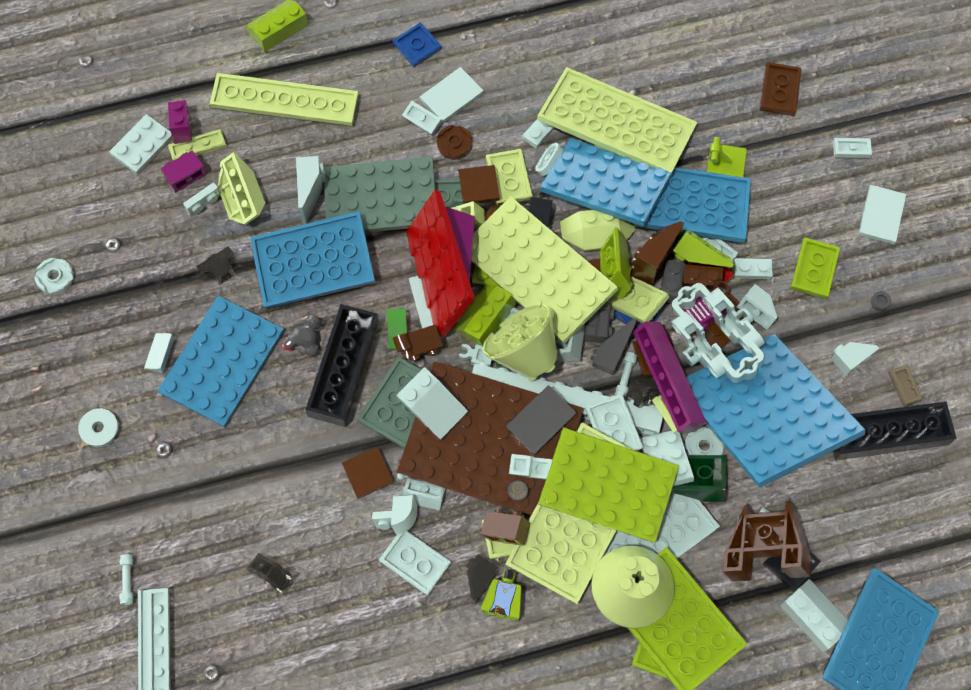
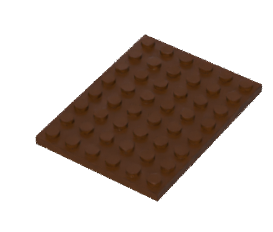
M434 361L430 373L468 410V413L441 440L415 416L397 473L531 516L540 500L546 480L509 474L512 454L553 460L563 427L577 431L584 408L567 403L576 412V415L533 455L506 426L538 393ZM519 480L527 485L528 494L524 500L514 501L509 497L508 487L513 481Z

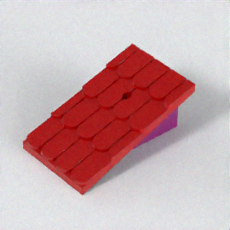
M434 189L417 214V217L411 223V226L407 229L406 234L411 256L415 260L417 275L422 282L426 306L430 309L433 325L436 324L439 336L445 337L475 299L469 282L475 216L446 207L441 191Z

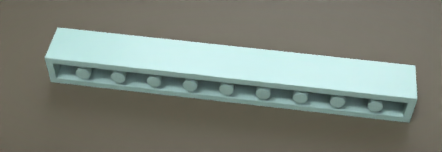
M475 363L472 371L474 374L538 394L549 385L565 402L583 407L580 419L587 421L590 420L585 406L609 398V396H605L598 391L588 392L578 386L572 388L565 386L562 382H548L542 377L529 381L528 378L518 373L509 372L505 368H492L486 363ZM625 401L637 433L647 436L659 434L663 416L655 405L645 406L641 405L638 401Z

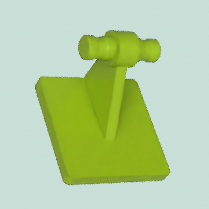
M714 137V142L710 145L707 172L743 177L747 149L721 145V138Z

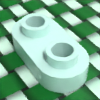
M558 143L551 144L537 163L535 169L541 176L548 175L558 157L561 156L563 148Z

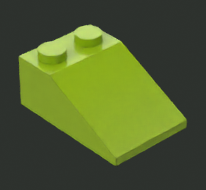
M689 229L686 230L673 250L675 256L683 262L686 259L689 262L733 267L734 265L732 258Z

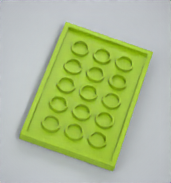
M563 427L538 505L655 543L679 465Z
M665 547L658 555L668 565L673 576L674 596L672 603L663 617L646 627L628 628V630L677 690H693L743 649L747 643L669 549Z

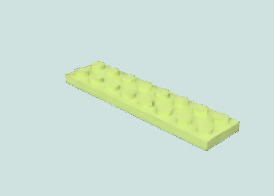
M217 73L210 106L211 108L353 126L359 94L358 91Z

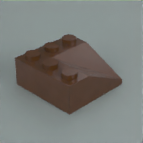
M680 221L659 228L657 233H653L642 248L639 246L632 262V277L651 286L654 285L665 266L666 260H669L674 252L673 250L679 241L684 222Z

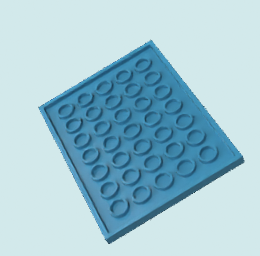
M775 334L763 339L765 344L759 349L764 354V362L757 370L756 377L752 380L744 379L740 383H733L726 374L716 378L708 368H703L686 376L707 422L706 424L759 488L865 435V429ZM742 349L726 358L731 363L732 368L737 370L740 368L742 359L746 357L753 358V356Z

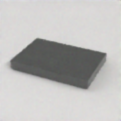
M548 385L506 428L535 455L576 415V412Z

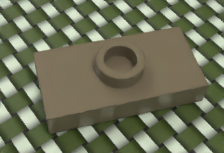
M908 365L892 369L888 372L903 407L923 400Z

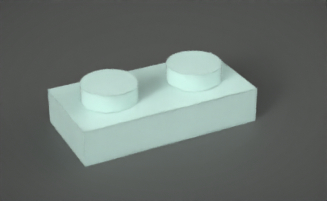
M413 101L410 102L402 114L403 118L432 136L442 122L441 118Z
M536 120L522 135V139L537 149L555 127Z
M834 138V157L870 158L872 156L871 139Z
M212 183L183 203L190 217L200 213L208 204L217 201L218 197L221 196L218 187Z
M734 258V278L771 279L773 277L772 259Z

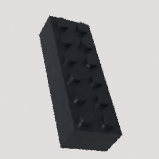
M340 304L305 409L309 418L343 427L346 426L378 326L377 313Z
M947 401L851 414L865 429V435L834 450L833 454L835 461L950 445L957 438Z

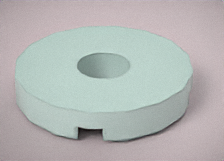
M47 259L36 269L35 281L37 286L44 293L50 295L65 292L74 280L72 267L63 259ZM52 273H59V276L56 279H50V275Z
M102 408L93 409L81 418L78 425L79 435L86 444L92 447H105L114 441L116 434L119 432V423L115 415L109 410ZM97 424H103L104 428L101 432H94V427Z
M700 427L696 431L690 432L684 442L686 455H722L724 445L712 430L706 427ZM706 442L709 445V450H701L699 443Z

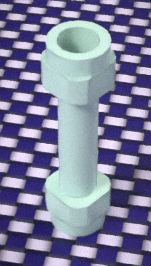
M627 352L623 362L625 364L620 384L617 385L615 395L622 393L624 399L629 389L627 385L632 366H635L637 355L632 352Z
M123 554L120 555L122 593H120L119 600L120 605H132L131 566H133V555Z

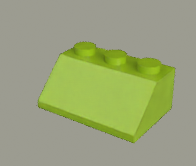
M286 0L245 25V29L261 49L266 52L308 26L306 13L296 1Z
M615 227L600 249L601 273L618 287V290L612 297L623 299L632 288V281H630L631 267H629L630 253L628 252L627 242L619 229Z
M485 284L454 326L453 331L483 347L490 333L493 332L494 334L497 331L498 325L505 320L516 305L513 295L497 285Z

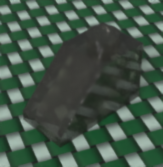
M260 553L256 555L246 569L280 593L288 587L290 580L293 578L282 566Z
M479 554L476 558L472 557L466 565V568H468L467 579L471 602L474 605L498 573V567Z

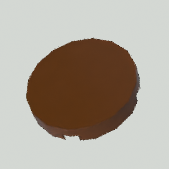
M449 125L438 133L437 149L445 158L452 160L461 159L471 151L472 136L466 128Z

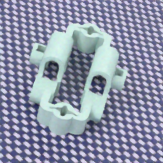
M696 283L692 287H682L678 292V297L672 302L673 314L677 318L671 321V324L684 340V344L687 347L682 352L686 362L690 366L700 362L716 378L726 374L733 383H740L744 379H754L757 375V370L764 362V354L759 348L765 342L750 324L753 322L751 314L744 307L736 312L733 303L719 288L710 293L701 283ZM698 297H702L706 306L713 313L715 323L735 346L740 344L747 353L753 356V358L746 357L742 359L740 368L737 370L732 368L731 363L724 356L722 349L717 343L713 344L712 347L705 339L704 329L698 321L695 322L687 312L682 310L693 308ZM726 308L727 315L723 319L720 312ZM696 331L697 337L691 342L689 335Z

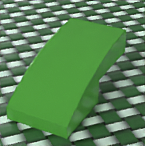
M406 308L386 309L389 350H396L393 337L407 333Z

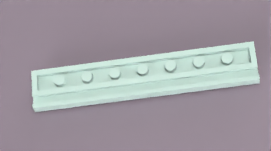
M169 588L138 590V690H171Z

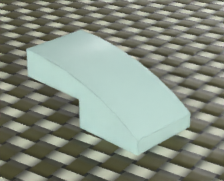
M512 454L509 474L546 480L552 459Z

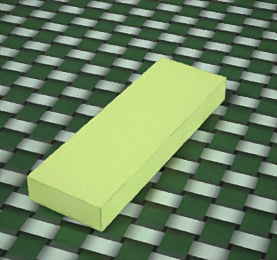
M221 129L192 137L190 142L172 143L168 147L174 161L183 153L190 152L191 150H193L196 156L225 148L226 144Z

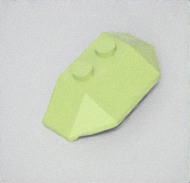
M233 152L220 162L221 170L218 190L229 219L246 225L260 215L265 201L254 172Z
M596 210L579 211L560 221L562 240L569 242L582 251L600 250L614 227L619 229L625 241L635 232L634 223Z

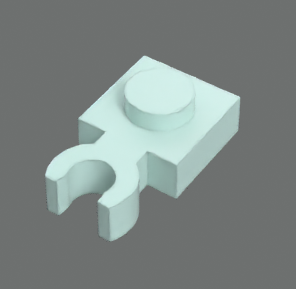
M462 344V349L468 353H459V359H472L471 365L486 363L491 366L492 359L484 354L482 346L476 345L475 349H471L469 345Z

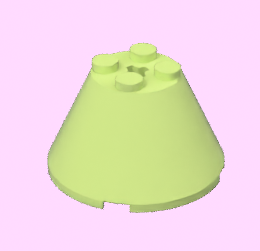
M533 305L511 315L499 324L501 328L495 334L493 332L490 333L483 345V352L488 358L528 378L529 381L535 380L544 372H551L556 367L554 363L557 360V349L552 314L546 305H543V307Z
M633 545L616 548L599 561L593 573L591 587L594 601L601 613L608 620L626 628L646 627L662 618L672 603L674 581L671 571L658 554L647 548Z

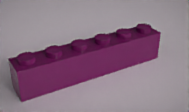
M645 321L633 331L677 432H694L707 422L662 323Z

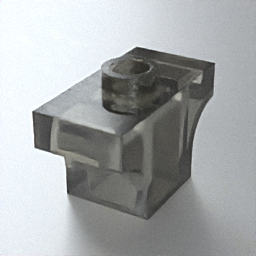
M227 246L218 253L211 254L207 260L196 267L203 279L213 278L221 285L235 276L231 266L235 257L232 250Z
M643 374L631 378L627 396L634 400V406L641 408L651 404L656 396L661 395L654 379Z

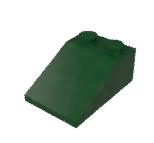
M687 455L694 481L673 486L671 493L705 502H726V455Z

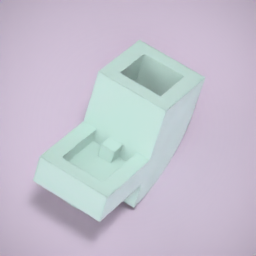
M413 495L393 496L392 511L373 512L372 520L377 529L387 530L393 528L395 534L404 533L416 521L417 503Z

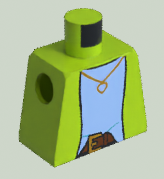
M504 570L502 580H492L480 613L516 622L519 621L521 585L514 584L515 572Z

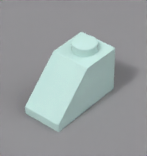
M754 284L737 306L739 309L744 307L751 314L753 320L766 330L777 318L771 296L756 284Z
M849 342L845 346L841 344L833 351L835 354L831 360L847 376L875 355L879 347L877 345Z

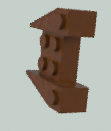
M786 501L785 511L758 514H755L748 505H744L724 552L723 573L732 582L750 581L753 558L782 556L781 568L790 578L810 577L811 556L798 512L792 504Z

